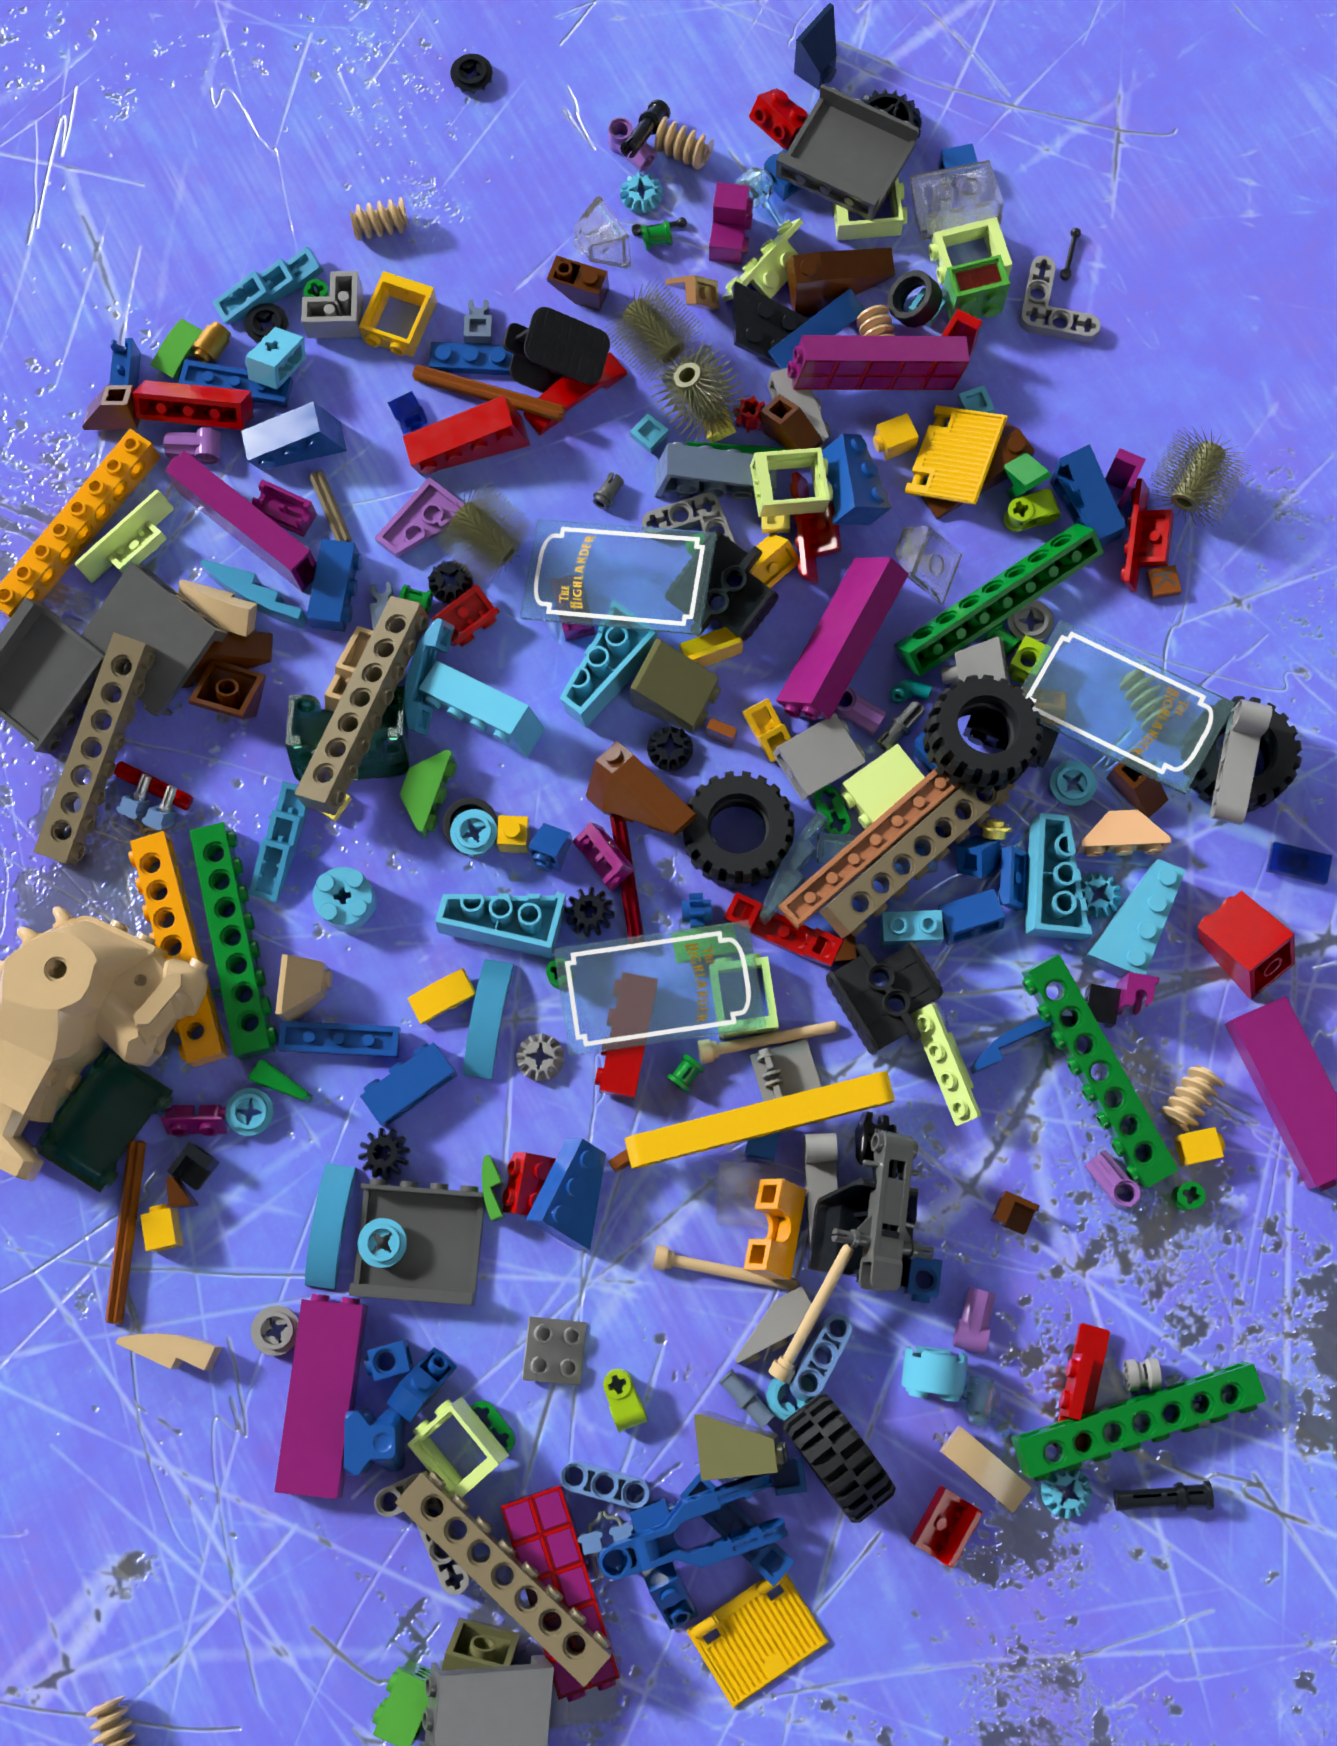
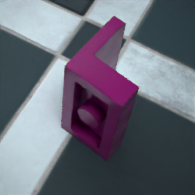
M1119 448L1105 477L1108 484L1124 490L1117 505L1119 510H1122L1146 460Z

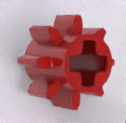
M755 396L745 400L741 398L740 405H745V407L733 408V412H737L734 413V416L737 417L736 426H743L747 433L755 429L760 431L762 421L760 411L765 407V402L759 403Z

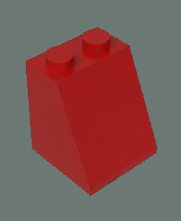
M1242 890L1234 897H1228L1212 915H1206L1197 926L1198 939L1201 945L1251 1000L1295 964V934Z

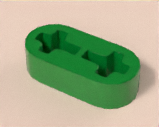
M827 785L814 794V807L826 834L832 839H843L850 831L851 820L838 790L831 785ZM823 793H826L828 797H834L831 800V810H829L826 802L820 803ZM832 815L836 816L839 823H845L841 832H838L836 828L831 829L833 825Z
M485 1400L472 1404L471 1409L476 1415L477 1411L475 1409L477 1407L489 1409L490 1413H488L487 1418L492 1425L488 1427L483 1420L482 1422L492 1434L491 1430L493 1428L501 1435L504 1433L508 1434L509 1438L506 1440L508 1447L504 1449L507 1453L510 1452L515 1446L516 1435L491 1402Z

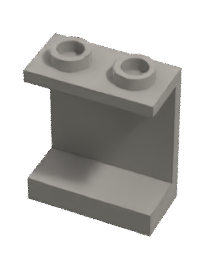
M836 713L832 715L831 719H824L780 744L772 753L802 802L813 797L818 790L853 770L856 772L866 763L862 747L858 743L853 742L849 735L850 730L847 723L843 719H839Z

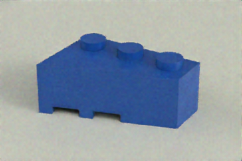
M1089 444L1061 457L1050 484L1073 523L1095 529L1101 546L1119 539L1126 528L1125 518L1116 505L1091 445Z
M583 1138L566 1139L526 1220L573 1249L590 1250L606 1153Z

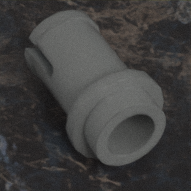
M609 473L600 490L594 492L593 503L600 509L607 510L608 507L613 506V499L624 484V480L616 474L613 479L614 473Z

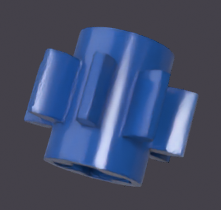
M689 893V900L681 901L682 923H690V930L704 928V922H712L711 899L703 900V893Z

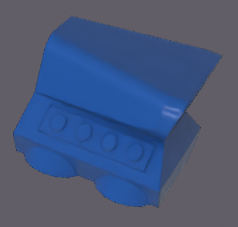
M368 1408L347 1411L344 1420V1468L346 1475L360 1476L365 1474L375 1463L389 1472L401 1471L405 1466V1419L392 1408L387 1409L377 1420Z

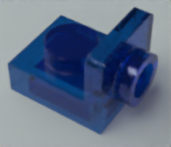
M412 391L387 402L403 434L416 431L428 423L425 412Z

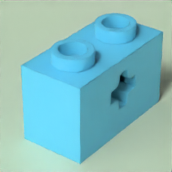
M274 327L252 351L248 352L245 359L248 379L277 390L306 360L304 337Z
M942 910L882 912L879 918L881 948L906 947L911 941L918 947L940 946L944 940Z

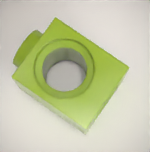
M1025 635L1008 667L1010 677L1017 683H1027L1032 686L1051 647ZM1021 659L1031 660L1034 666H1024L1021 663Z

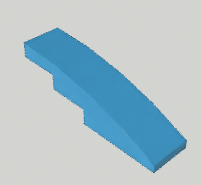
M306 246L286 262L280 258L260 274L255 270L212 303L223 322L228 325L245 318L248 312L259 304H273L324 272V269L312 249Z
M204 559L201 560L200 564L206 574L224 590L235 593V597L238 599L257 603V611L304 629L307 618L303 610L284 604L279 591L262 587L255 573Z
M287 781L282 782L276 810H272L266 838H262L248 895L273 902H278L308 811V808L294 795L298 784Z

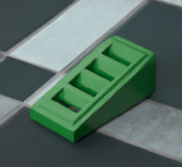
M260 1059L247 1076V1079L256 1084L301 1101L311 1102L313 1099L312 1094L265 1060Z

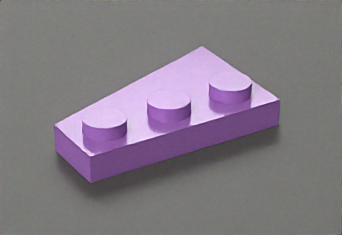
M429 477L374 538L379 545L396 558H399L438 535L439 531L452 523L451 520L453 518L449 517H453L455 515L454 512H457L460 509L459 506L462 507L464 503Z

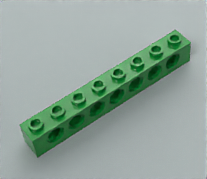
M1075 523L895 643L894 647L904 668L918 676H922L955 654V652L961 650L1104 554L1095 529Z
M224 822L189 830L234 1056L243 1060L275 1052L274 1043L278 1042V1035L275 1026L270 1025L268 1014H272V1006L269 997L264 996L263 986L266 985V977L263 968L259 969L257 958L261 957L257 940H253L251 930L255 929V923L252 913H247L245 902L249 901V895L246 885H242L240 874H243L244 870L240 857H236L234 847L238 846L234 829L230 830ZM218 851H224V857L218 862H213V855ZM224 878H230L228 887L219 890V882ZM234 905L236 908L235 913L231 917L225 918L223 915L224 910L228 906ZM241 933L240 942L230 946V937L233 934ZM241 961H246V970L241 974H235V966ZM252 989V998L248 1002H241L240 996L242 992ZM257 1017L259 1021L257 1028L253 1031H247L246 1024L248 1020Z
M1060 954L1051 955L1021 972L1024 977L1022 980L1024 989L1030 996L1034 995L1039 1004L1036 1007L1039 1016L1045 1023L1048 1022L1054 1032L1051 1034L1055 1045L1066 1053L1068 1060H1066L1067 1067L1075 1077H1079L1083 1084L1081 1092L1089 1103L1093 1102L1098 1112L1095 1116L1103 1130H1108L1113 1139L1110 1141L1114 1152L1118 1157H1123L1128 1166L1125 1168L1129 1179L1137 1183L1138 1186L1148 1188L1179 1170ZM1050 983L1056 985L1058 989V995L1054 1000L1050 999L1046 993L1047 986ZM1065 1010L1070 1011L1073 1016V1021L1068 1027L1061 1020V1015ZM1081 1036L1087 1041V1049L1084 1053H1080L1076 1048V1042ZM1096 1063L1102 1068V1075L1098 1080H1095L1091 1075V1068ZM1111 1090L1117 1096V1101L1112 1107L1106 1102V1095ZM1128 1117L1132 1127L1128 1133L1124 1134L1121 1130V1122L1124 1118ZM1143 1144L1146 1148V1156L1139 1161L1136 1157V1149Z
M1240 1362L1163 1387L1160 1390H1154L1084 1413L1081 1416V1420L1065 1419L1013 1436L1011 1439L1022 1474L1030 1479L1034 1478V1481H1042L1052 1477L1053 1471L1062 1468L1064 1471L1076 1470L1082 1467L1081 1462L1092 1458L1094 1462L1109 1459L1112 1457L1111 1452L1122 1449L1123 1452L1139 1449L1141 1447L1140 1442L1150 1439L1152 1442L1164 1441L1170 1438L1169 1433L1177 1430H1181L1182 1433L1194 1431L1200 1428L1199 1423L1207 1420H1210V1423L1221 1422L1229 1418L1228 1413L1239 1410V1413L1254 1411L1258 1409L1257 1404L1265 1402L1266 1398L1255 1365L1253 1363ZM1229 1385L1232 1395L1225 1402L1222 1398V1391ZM1197 1395H1200L1203 1405L1200 1410L1195 1411L1193 1400ZM1171 1404L1174 1409V1415L1170 1420L1166 1421L1163 1412L1165 1407ZM1139 1414H1142L1145 1418V1425L1141 1430L1137 1431L1134 1427V1420ZM1113 1423L1116 1428V1434L1111 1440H1107L1104 1434L1105 1428ZM1084 1433L1087 1438L1084 1448L1077 1450L1075 1439L1079 1434ZM1051 1443H1055L1057 1454L1053 1459L1048 1460L1045 1455L1046 1447Z

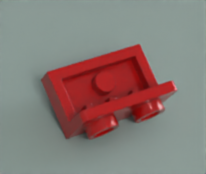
M776 88L758 95L749 118L783 149H788L808 118V115L802 107L797 106L791 101L784 91Z
M475 584L431 619L433 622L437 618L443 619L454 625L450 645L456 646L460 644L463 647L475 638L473 632L478 628L482 627L485 630L497 621L495 615L500 611L492 605L480 587Z
M527 1152L513 1153L507 1168L509 1174L507 1188L502 1195L504 1213L528 1216L556 1158Z
M940 1485L909 1542L938 1559L946 1566L953 1568L957 1560L962 1556L964 1547L972 1532L978 1527L983 1511Z

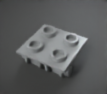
M807 1039L772 1049L770 1047L759 1050L758 1053L750 1055L763 1102L821 1087Z
M529 1316L522 1380L580 1385L587 1322Z

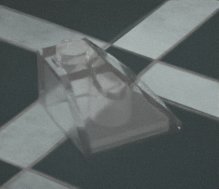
M599 195L593 200L574 226V246L579 254L584 253L590 262L629 268L631 266L630 236Z
M930 526L904 527L895 550L901 567L909 573L908 578L936 602L944 604L962 554Z
M719 1161L716 1225L769 1227L767 1217L764 1213L755 1209L760 1179H779V1166L753 1162Z

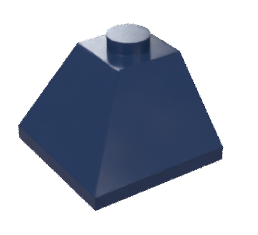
M830 2L796 39L794 74L817 90L820 89L822 84L830 83L837 71L835 68L837 54L834 5Z

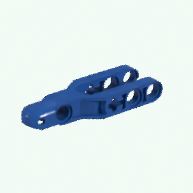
M770 1474L745 1476L678 1500L662 1524L637 1532L626 1539L604 1547L598 1557V1565L601 1572L608 1578L617 1580L674 1560L704 1568L788 1536V1532L785 1529L784 1519L774 1518L690 1549L680 1547L674 1539V1532L682 1522L721 1509L720 1505L739 1498L746 1500L751 1498L750 1494L768 1487H774L772 1480H770Z

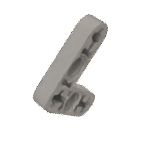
M1041 255L1036 257L1029 270L1020 315L1021 327L1027 332L1082 343L1094 341L1101 327L1100 321L1096 316L1048 306L1056 264L1048 256ZM1040 266L1045 267L1043 280H1038ZM1033 289H1040L1044 292L1045 297L1035 299L1031 296L1030 292ZM1031 314L1036 315L1035 322L1030 321ZM1045 316L1049 317L1047 325H1044ZM1062 318L1066 321L1067 326L1059 329L1054 326L1053 320ZM1073 322H1076L1075 330H1071ZM1084 325H1090V332L1084 331Z
M703 493L649 511L642 519L643 533L672 535L700 525L706 540L710 536V528L720 526L725 531L723 535L735 543L718 498L711 493ZM703 503H708L709 506H712V511L707 512L706 509H702ZM692 506H694L695 511H697V517H693ZM678 510H683L688 513L689 517L684 522H677L674 520L673 514ZM665 515H668L669 524L671 526H667V521H665ZM655 520L659 524V529L654 530L650 526V521Z

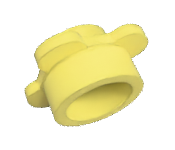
M987 819V823H981L978 826L983 828L982 837L987 839L1003 840L1006 839V832L1012 831V828L1007 827L1004 824V820Z

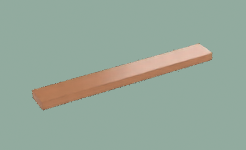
M934 769L778 905V909L798 930L962 785L958 783L956 786L948 783L949 777L945 774L941 777Z

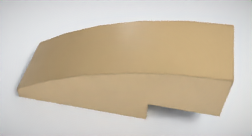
M183 579L179 581L178 593L222 629L245 637L254 631L257 603L235 598V593Z
M357 626L335 665V675L324 694L325 709L335 711L373 630Z
M166 1333L135 1334L118 1337L116 1344L169 1369H179L182 1361H185L202 1370H212L222 1349V1346L203 1339Z
M957 1426L939 1450L1012 1513H1014L1032 1489L1023 1479L960 1426Z

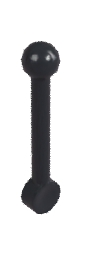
M680 217L677 221L669 222L670 227L678 226L685 228L687 220L684 217ZM634 224L632 226V234L634 236L641 235V225ZM660 224L648 225L646 227H652Z
M1073 228L1070 232L1072 239L1065 267L1060 273V278L1064 281L1069 280L1071 277L1070 266L1077 238L1081 235L1079 228Z

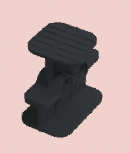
M540 307L533 313L529 328L518 323H512L507 327L503 348L513 353L509 368L513 380L523 386L544 393L562 377L572 378L588 385L598 382L603 374L610 348V340L608 335L599 328L552 308Z
M717 529L711 533L703 544L705 549L692 619L696 623L693 625L691 632L699 637L711 621L716 619L743 641H746L757 630L759 624L763 622L772 607L775 606L779 596L774 590L749 573L763 552L754 546L747 553ZM700 549L695 553L693 559L689 561L687 567L683 569L681 575L677 577V580L671 585L665 597L668 602L686 615L690 614ZM734 573H739L743 577L742 583L737 587H731L728 584L729 577ZM717 596L724 597V607L720 610H713L711 608L713 598Z
M911 941L906 947L877 963L864 942L856 945L855 948L859 957L836 971L827 973L826 982L828 988L832 991V995L846 1014L848 1021L851 1022L853 1029L862 1040L863 1045L867 1048L869 1054L874 1055L880 1049L906 1034L913 1043L919 1040L921 1033L910 1017V1014L933 1000L939 999L943 994L940 981L930 968L929 963L925 960L924 955L920 952L918 946ZM875 973H883L888 978V983L884 986H878L872 981V976ZM892 998H898L903 1002L904 1009L899 1012L892 1011L888 1006V1001Z

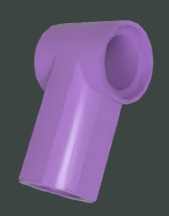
M615 118L608 127L609 148L618 154H622L621 144L633 131L632 124L626 118ZM621 134L624 135V137H617L616 135ZM645 142L635 157L629 158L628 155L625 158L641 172L643 170L646 171L657 157V152Z
M207 427L199 428L196 433L167 432L164 435L163 441L165 455L167 458H174L185 450L199 462L206 464L218 463L220 460L222 433Z
M848 686L843 697L849 700L850 706L841 707L838 705L834 713H836L838 718H845L871 735H874L887 713L859 697L855 690Z
M1103 1150L1084 1165L1085 1169L1108 1195L1109 1201L1115 1208L1121 1210L1128 1209L1138 1202L1141 1195L1139 1186L1128 1178L1106 1150ZM1118 1187H1126L1130 1190L1132 1194L1130 1202H1123L1118 1198Z
M968 1288L962 1318L958 1320L955 1329L953 1347L985 1354L990 1337V1327L988 1325L995 1294L980 1289Z

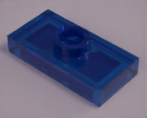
M1274 841L1271 844L1266 872L1326 885L1333 855Z

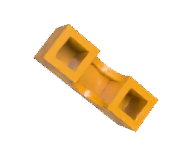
M760 1179L755 1209L761 1211L767 1217L768 1233L765 1239H749L744 1270L766 1279L791 1280L807 1189L785 1179Z

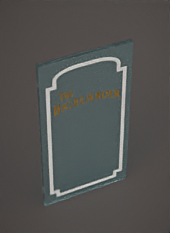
M537 519L520 618L525 620L700 635L717 533Z
M1061 619L1056 624L1055 630L1021 687L1024 690L1022 695L1026 699L1030 697L1035 705L1032 709L1034 712H1039L1041 717L1040 724L1184 795L1189 791L1193 779L1235 705L1233 701Z
M748 920L554 949L553 956L556 961L569 1057L766 1027Z

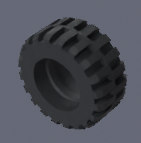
M984 674L982 679H978L977 675L967 676L965 681L959 679L953 682L950 688H945L940 694L925 722L923 732L926 735L923 738V744L925 749H930L926 755L931 764L936 763L937 768L935 771L941 777L945 774L950 778L948 783L956 786L957 783L964 786L963 790L973 792L975 788H979L980 793H990L993 787L994 790L1000 791L1005 789L1008 784L1015 783L1032 763L1041 746L1039 741L1043 737V728L1038 726L1041 722L1039 712H1034L1032 709L1035 705L1030 697L1026 699L1022 695L1024 690L1019 686L1013 688L1008 685L1010 681L1001 678L999 681L994 680L993 675ZM967 715H980L989 718L1001 728L1006 739V750L993 754L975 750L962 738L958 728V719Z
M1234 696L1231 701L1225 698L1218 701L1215 706H1210L1213 710V721L1210 731L1195 758L1187 767L1182 769L1183 775H1189L1191 778L1188 785L1192 790L1197 788L1201 792L1199 798L1204 802L1208 799L1213 800L1220 763L1216 750L1217 739L1222 734H1225L1229 715L1241 699L1245 700L1244 696ZM1251 697L1249 701L1260 703L1261 699ZM1270 702L1266 704L1272 706L1270 724L1266 732L1261 736L1259 745L1264 756V771L1259 776L1253 777L1247 812L1255 811L1260 806H1267L1283 793L1297 776L1296 770L1301 765L1302 758L1297 756L1302 750L1301 741H1295L1294 738L1298 734L1297 729L1294 725L1290 727L1287 723L1289 717L1284 712L1281 715L1275 711L1276 706ZM1207 709L1194 722L1189 732L1185 735L1183 740L1184 748L1181 750L1180 757L1182 761L1186 762L1206 729L1209 720Z
M734 771L725 772L724 778L719 779L717 775L710 778L708 785L704 786L701 784L695 790L696 795L690 797L686 805L696 813L697 818L683 830V840L686 854L691 858V864L696 870L700 869L702 871V876L708 880L714 878L717 880L718 885L726 887L727 883L734 884V888H743V884L750 883L752 887L760 884V880L763 878L770 879L775 875V871L778 868H782L792 848L795 819L793 812L789 809L790 802L786 796L782 797L780 795L781 789L775 783L771 786L768 785L767 778L761 775L757 779L752 778L751 772L742 771V776H734ZM730 807L751 809L764 820L766 826L765 838L758 848L750 852L741 854L727 852L716 845L712 839L710 828L713 818L722 810Z
M818 1394L785 1420L783 1424L784 1431L852 1523H860L894 1496L896 1487L858 1432L827 1394Z

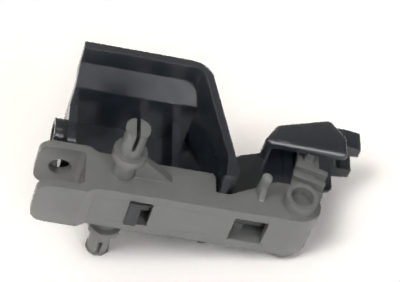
M866 1111L862 1113L860 1122L855 1129V1157L860 1165L872 1167L873 1180L861 1177L817 1200L807 1269L828 1273L842 1246L848 1244L850 1248L854 1249V1252L842 1275L856 1277V1283H859L860 1287L865 1290L876 1292L896 1291L900 1286L906 1287L909 1259L913 1260L919 1257L931 1260L934 1255L930 1254V1252H934L933 1247L918 1245L917 1241L912 1240L913 1229L917 1220L918 1189L911 1188L910 1181L911 1175H919L918 1170L912 1169L913 1159H915L918 1153V1142L914 1141L912 1137L896 1133L897 1126L894 1124L889 1125V1116H878V1123L875 1125L872 1121L873 1112Z

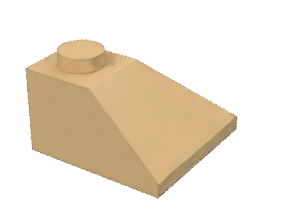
M282 954L275 1014L284 1021H297L325 998L327 988L330 989L332 986L333 976L332 971H329V967L321 961Z

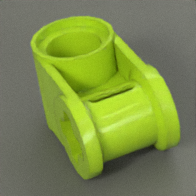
M1042 489L1033 494L1012 500L1003 517V524L1006 529L1011 532H1021L1036 526L1050 524L1059 519L1061 513L1051 489Z
M621 1368L609 1371L604 1378L603 1387L618 1432L620 1433L648 1422L642 1401L636 1392L629 1373ZM614 1375H617L619 1379H625L626 1383L622 1386L623 1391L618 1392L616 1387L611 1388L609 1386L613 1381Z

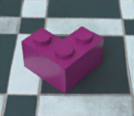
M717 182L713 203L709 261L741 264L742 254H748L750 237H745L746 230H751L754 204V198L749 197L750 186Z

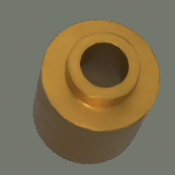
M215 321L211 325H206L192 345L195 351L193 353L194 356L203 363L210 362L214 364L230 343L231 333L227 328Z

